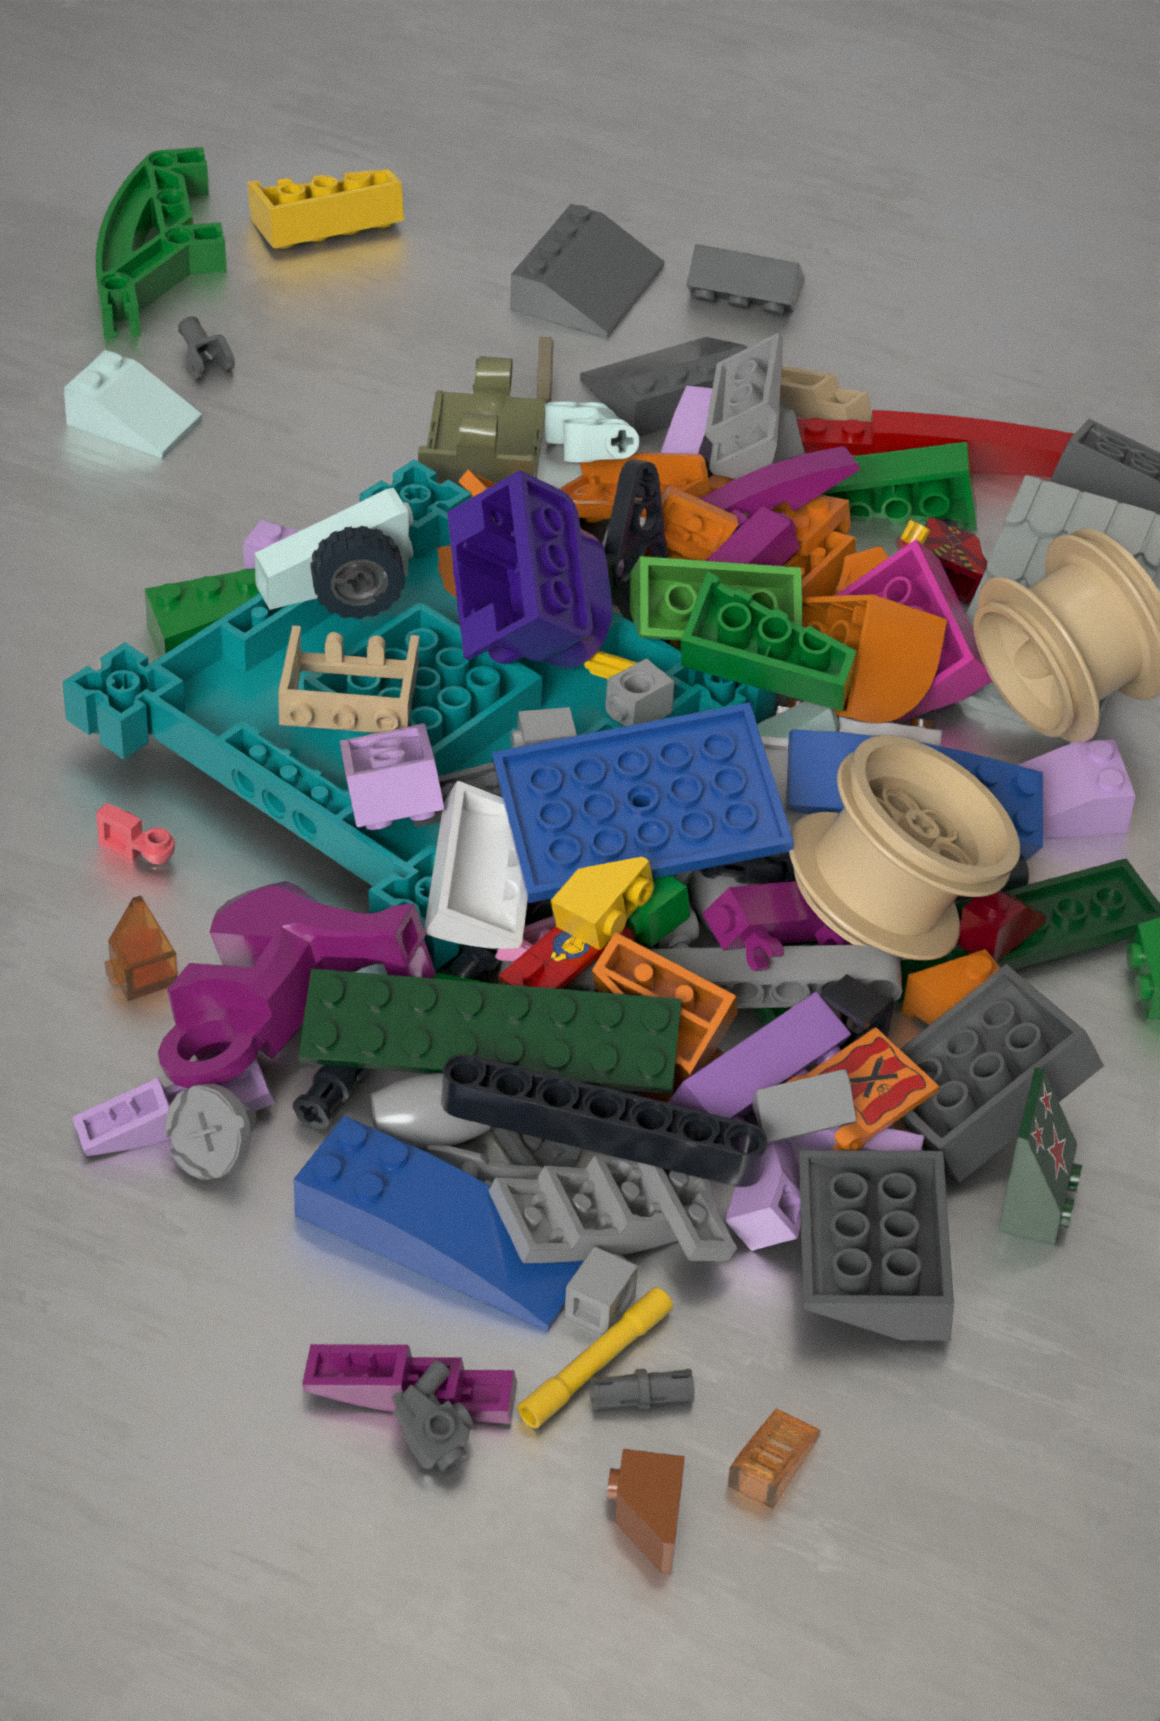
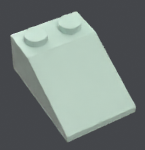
M104 350L64 387L67 425L161 459L202 420L201 412L139 362Z

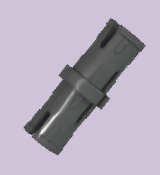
M635 1369L634 1374L590 1378V1397L593 1410L621 1406H638V1410L649 1409L651 1404L692 1402L695 1396L694 1379L691 1369L659 1373H647L646 1369Z

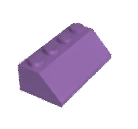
M814 992L683 1081L668 1103L744 1121L742 1118L752 1111L755 1114L752 1097L756 1090L784 1084L793 1077L809 1073V1071L840 1052V1047L851 1033L820 995Z

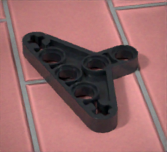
M635 459L627 461L621 469L604 548L612 598L623 617L632 623L634 622L630 613V572L640 556H645L648 547H650V557L667 558L658 470L651 462ZM645 508L646 520L644 525L641 527L640 516L643 509ZM623 560V572L621 577L618 579L617 568L619 562ZM661 639L662 641L670 645L671 640Z

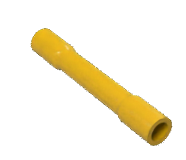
M653 1287L624 1312L622 1318L563 1370L556 1376L547 1379L518 1404L517 1410L522 1420L534 1429L539 1428L591 1377L598 1373L637 1337L645 1335L673 1310V1303L669 1295L658 1287Z

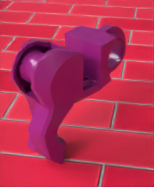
M288 881L264 885L228 900L216 910L209 931L223 965L189 963L167 989L176 1025L161 1042L158 1050L159 1063L165 1076L172 1083L189 1089L199 1084L215 1083L221 1085L229 1082L251 1065L257 1058L258 1050L272 1060L293 1038L304 1022L311 969L357 972L374 964H382L385 966L388 975L434 978L436 975L424 941L426 933L415 904L394 905L382 912L372 914L356 913L323 904L298 885ZM225 1050L218 1056L205 1061H189L193 1055L198 1060H201L210 1054Z

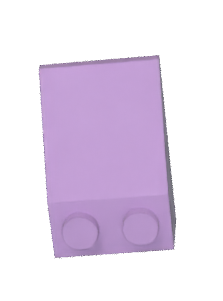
M425 723L340 741L357 827L366 826L370 830L381 829L391 825L392 820L406 817L414 821L425 820L433 817L436 814L435 811L444 810L437 769Z
M1115 739L1083 743L1072 742L1018 764V766L1043 772V839L1128 833L1136 796Z

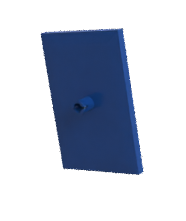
M750 702L492 752L493 764L528 903L552 899L579 868L644 857L650 862L652 878L654 879L786 853L794 849V840Z

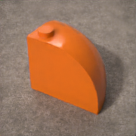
M873 594L802 597V627L811 626L857 651L854 679L843 710L832 709L837 716L859 722L885 723L906 715L919 704L929 690L937 672L941 649L944 644L947 619Z

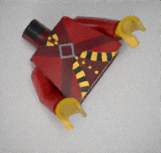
M929 518L924 526L910 519L905 530L896 541L897 550H901L915 539L918 540L939 558L959 601L969 605L988 563L982 554L979 538L976 535L959 529L957 523L949 518H942L940 520Z

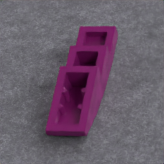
M845 446L816 451L765 466L721 486L700 499L729 513L734 509L740 512L746 510L750 518L762 506L772 510L787 501L792 511H795L859 471L860 468Z
M311 1344L302 1387L305 1392L353 1405L393 1412L396 1406L391 1399L395 1392L404 1393L410 1385L414 1386L431 1364L437 1360L442 1362L450 1371V1375L434 1392L441 1405L447 1401L451 1405L457 1402L461 1403L469 1412L473 1422L511 1424L517 1379L514 1370H465L462 1357H412L409 1345Z

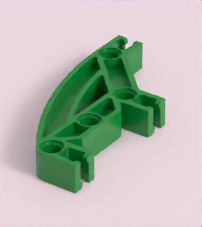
M203 147L159 150L148 154L128 175L113 197L103 218L96 247L97 294L104 339L116 338L118 336L117 328H114L113 321L129 320L130 337L140 336L139 312L189 275L227 272L226 246L221 222L193 224V216L188 196L209 195L208 165L205 160ZM155 227L157 236L143 245L150 229Z

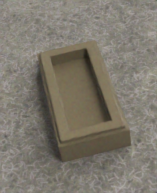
M539 337L537 399L543 398L546 400V403H549L552 399L554 340H552V337Z

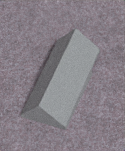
M776 333L718 362L716 365L704 433L713 444L709 470L713 475L737 479L773 463L778 439L783 337L780 333Z

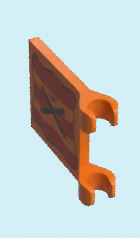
M876 1027L809 1073L793 1077L786 1082H793L844 1069L847 1070L856 1123L845 1125L836 1131L834 1139L837 1144L833 1146V1150H860L875 1135L939 1092V1085Z

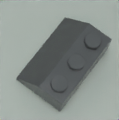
M695 244L686 286L690 293H694V298L701 301L714 302L716 297L729 300L728 304L734 307L747 309L749 304L763 306L762 310L764 312L783 315L784 310L794 311L804 285L805 277L800 264L796 262Z

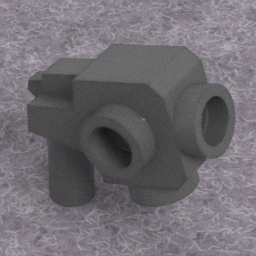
M435 1360L414 1386L410 1385L404 1393L395 1392L391 1400L396 1406L393 1414L404 1429L402 1438L422 1468L431 1470L439 1466L441 1471L445 1473L467 1458L468 1454L464 1447L469 1440V1434L474 1425L469 1412L461 1403L457 1402L451 1405L447 1401L441 1405L435 1397L434 1392L450 1375L449 1369L442 1362Z

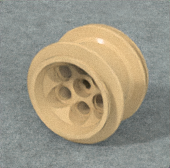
M1081 528L1070 535H1062L1054 539L1046 552V577L1028 588L1004 577H993L987 580L980 589L978 610L973 621L975 641L982 662L999 693L1014 712L1030 727L1041 734L1079 743L1087 742L1096 734L1100 715L1099 701L1116 690L1138 700H1152L1160 695V592L1139 562L1122 545L1108 535L1090 528Z
M890 735L871 737L863 741L854 752L847 755L838 768L837 786L844 805L840 813L816 812L808 814L799 819L792 827L791 834L794 840V849L790 850L789 854L794 867L795 879L803 897L817 916L834 932L851 944L870 945L883 952L901 957V960H934L941 958L954 949L960 937V919L954 903L955 899L959 895L967 897L992 895L1006 885L1010 873L1020 856L1018 834L1009 815L989 789L973 774L948 756L927 745L903 737Z

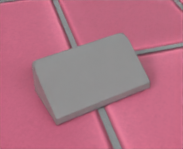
M846 1069L755 1091L752 1097V1104L759 1128L764 1131L767 1137V1144L856 1123L850 1081Z

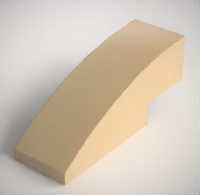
M782 366L780 405L793 409L797 416L803 419L821 418L823 420L846 421L855 419L864 422L871 421L872 413L868 392L839 388L837 374Z

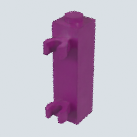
M762 506L750 519L742 512L734 509L731 514L737 516L739 525L730 538L705 561L782 566L800 549L795 534L796 526L786 514H777L765 506Z
M796 881L729 887L703 912L723 951L747 948L746 959L753 971H763L770 968L769 963L765 959V952L769 958L782 957L784 955L782 944L818 940L817 946L835 945V943L837 945H853L834 932L817 916L806 902Z

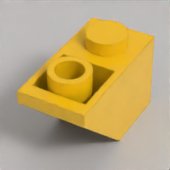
M636 857L577 869L551 899L557 928L601 951L615 932L618 934L622 932L627 919L638 906L644 905L651 897L654 883L649 860L644 857Z

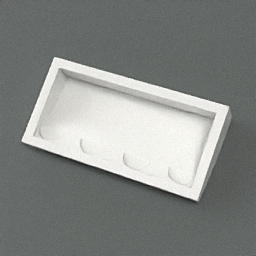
M457 781L443 802L444 810H442L424 927L425 933L442 940L469 946L518 949L523 941L528 899L502 797Z

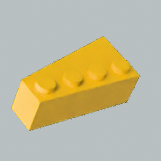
M390 169L344 173L343 180H337L326 175L312 176L310 183L300 184L292 183L291 178L277 179V186L261 187L260 181L247 182L251 221L273 248L288 249L297 243L306 241L321 242L330 236L339 234L354 235L363 229L372 227L386 228L391 226L392 223L404 221L402 182Z

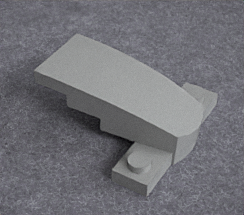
M594 1155L587 1168L545 1166L538 1179L495 1178L488 1191L522 1263L583 1261L594 1246L611 1254L625 1255L679 1241L689 1261H729L737 1249L714 1206V1194L709 1180L618 1157Z

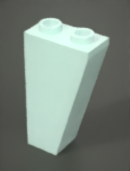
M394 488L386 489L256 552V586L268 608L271 610L317 598L314 592L310 562H313L312 554L314 550H317L318 544L322 539L328 538L330 533L334 531L344 530L345 527L352 526V528L368 526L369 529L374 530L376 528L381 530L384 535H389L393 539L394 545H397L400 550L405 577L408 576V559L413 557V548L409 538V527L413 525V515L409 504L402 502Z

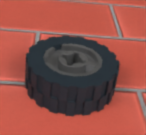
M352 526L345 527L344 530L330 533L328 538L321 540L317 550H314L312 554L313 562H310L314 592L319 603L327 607V611L332 614L336 613L340 617L347 619L348 617H354L355 619H363V617L367 616L373 617L379 615V612L386 611L392 607L391 604L401 596V589L404 590L405 574L400 550L397 545H394L393 539L389 535H384L379 529H369L368 526L352 528Z

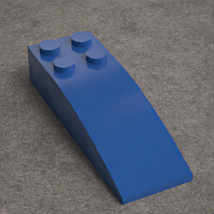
M792 729L789 732L786 809L804 814L816 812L840 813L844 808L837 786V772L840 763L847 755L854 752L863 741L875 736ZM922 743L960 764L983 783L997 798L1014 824L1019 838L1020 854L1024 857L1025 861L1043 848V772L966 751Z
M347 1116L341 1118L293 1179L295 1217L547 1332L565 1308L566 1286L584 1262L583 1260L555 1263H522L488 1192L490 1186L426 1151Z

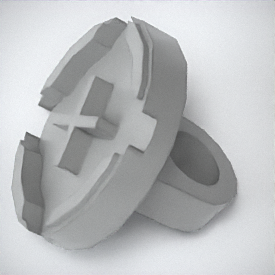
M215 1083L199 1084L185 1089L177 1094L168 1108L165 1123L166 1138L171 1137L174 1149H170L174 1160L187 1174L201 1180L222 1178L240 1168L248 1156L251 1132L257 1119L256 1112L241 1102L229 1089Z

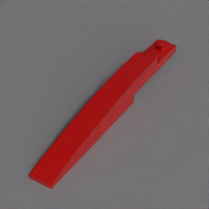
M872 410L871 422L855 419L843 421L823 420L821 418H796L804 453L845 446L851 456L967 442L972 473L1052 477L1069 439L1074 435V433L994 420L887 410Z

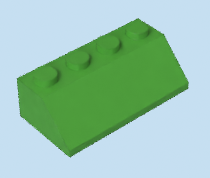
M640 556L630 572V613L639 638L681 641L707 571L719 577L720 583L735 591L737 588L742 589L753 595V600L772 611L774 608H777L789 614V620L802 626L801 568Z

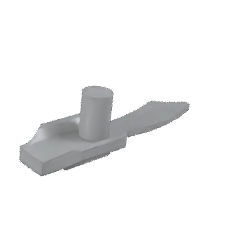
M429 1144L426 1152L472 1175L483 1183L485 1180L494 1182L495 1178L538 1179L543 1170L539 1166L492 1162L483 1154L451 1146Z

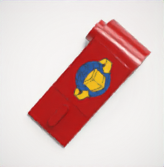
M555 926L498 975V979L505 985L562 989L594 960L598 961L607 944L600 951ZM625 926L620 935L634 941L633 931Z

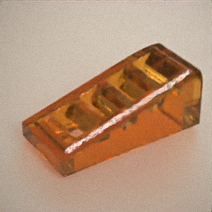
M775 1408L731 1464L727 1486L773 1509L820 1437L821 1430ZM780 1427L801 1439L798 1441L777 1429ZM774 1439L792 1448V1450L789 1452L771 1443L770 1440ZM765 1451L773 1456L782 1459L783 1461L782 1463H780L762 1454V1452ZM758 1463L774 1471V1473L770 1474L754 1466V1464Z

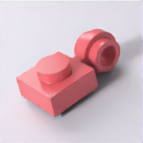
M106 803L96 812L99 844L131 860L142 854L152 864L166 863L174 854L175 840L167 830L152 828L144 833L142 832V819L109 803Z

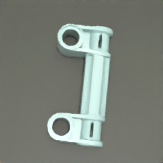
M557 401L545 403V442L564 444V461L592 462L603 459H624L632 456L639 447L640 440L636 430L627 422L617 417L608 406L601 402Z

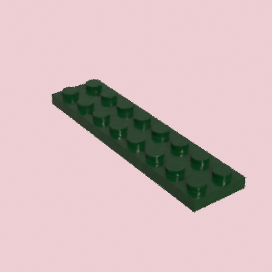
M311 969L298 1058L301 1063L432 1074L443 1073L444 1064L449 1058L455 1055L466 1054L608 1089L673 1094L682 1000Z

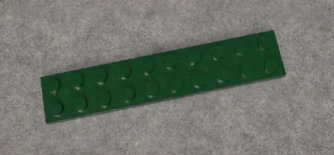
M1127 858L1006 890V892L1014 895L1047 917L1046 922L997 962V965L1002 968L1007 964L1013 970L1135 937L1138 924L1160 917V903ZM971 900L955 904L960 922L963 907ZM817 942L805 944L802 946H817ZM956 944L951 952L941 958L934 960H901L902 994L894 1003L904 1001L908 975L970 955V953ZM792 1007L753 1008L764 1027Z

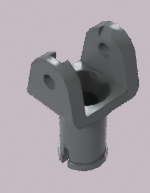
M194 316L184 318L178 324V332L188 345L186 369L194 379L203 378L202 371H205L203 364L217 361L225 371L234 368V356L223 335L217 334L208 337L199 319Z

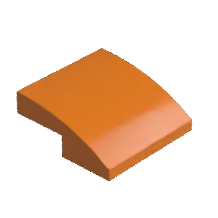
M668 485L661 496L667 558L705 561L730 538L739 525L736 515ZM650 547L647 548L644 557H650Z

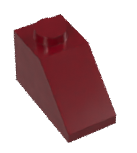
M1003 890L992 895L975 897L963 907L959 928L960 937L957 945L970 954L986 949L997 963L1046 922L1047 916Z

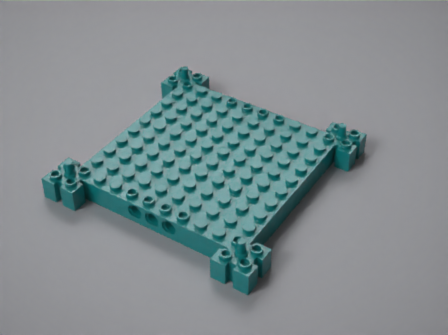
M414 459L392 473L391 485L380 480L360 493L361 502L386 489L394 488L402 502L409 504L413 515V525L409 527L413 557L408 559V576L404 577V590L401 589V596L391 604L392 607L388 610H383L378 613L379 615L373 617L367 616L363 617V619L348 617L347 619L340 617L339 614H332L327 611V607L322 606L318 598L270 610L261 593H259L150 664L146 655L124 642L100 658L101 669L95 671L86 666L64 680L62 684L66 720L87 735L100 734V743L119 757L125 759L148 744L149 734L373 886L369 889V914L382 912L394 905L415 904L424 928L440 822L415 828L413 820L406 817L392 820L391 825L381 829L370 830L366 826L357 827L340 741L375 733L279 725L278 691L292 626H301L302 652L325 654L326 637L329 633L336 632L343 637V655L367 657L369 638L380 636L385 640V659L406 660L410 636H419V670L416 677L408 727L425 723L438 776L493 762L492 752L510 749L511 730L518 729V712L570 707L577 736L625 726L613 720L608 712L605 711L607 679L591 674L584 664L575 668L560 669L542 661L536 662L521 657L512 663L504 665L493 661L489 657L488 651L471 660L463 657L457 599L444 589L443 579L438 570L439 556L437 548L451 545L447 512L471 499L472 493L449 479L441 485L438 484L437 472ZM613 611L608 636L599 651L638 663L647 658L674 680L672 713L661 719L749 702L757 724L775 712L777 693L681 666V651L661 639L639 638L634 623ZM301 671L297 690L400 698L403 679ZM425 935L424 941L435 971L459 954V943Z

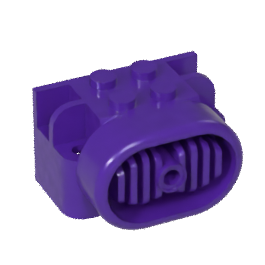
M519 470L447 512L457 595V610L459 613L463 657L465 659L471 660L488 651L489 657L493 661L504 665L525 657L536 662L542 661L556 668L570 669L584 664L599 651L608 636L613 618V602L606 554L602 544L595 536L580 529L577 508L567 493Z

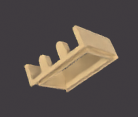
M292 626L278 691L279 725L374 733L408 727L416 677L419 670V636H410L407 659L395 660L385 659V640L380 636L369 638L367 657L343 655V637L336 632H331L327 635L325 654L302 652L301 626ZM301 671L403 679L400 698L297 690Z

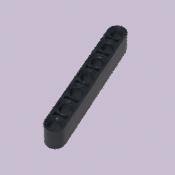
M455 1055L449 1058L443 1067L441 1105L444 1111L456 1118L736 1187L752 1186L759 1181L762 1175L767 1137L764 1131L754 1124L473 1055Z

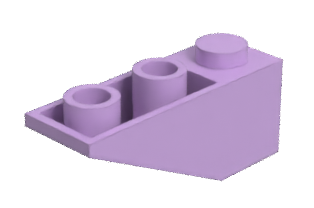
M787 1139L767 1144L762 1175L759 1181L752 1186L735 1187L724 1219L751 1251L797 1239L801 1229L799 1167L792 1144Z

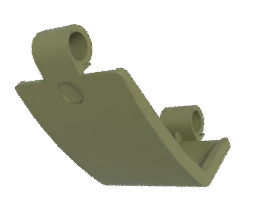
M479 356L476 359L473 394L436 391L427 446L419 447L418 462L437 472L438 484L441 485L449 479L464 488L458 481L468 469L496 484L519 470L537 478L546 400L543 398L510 397L513 368L512 358Z

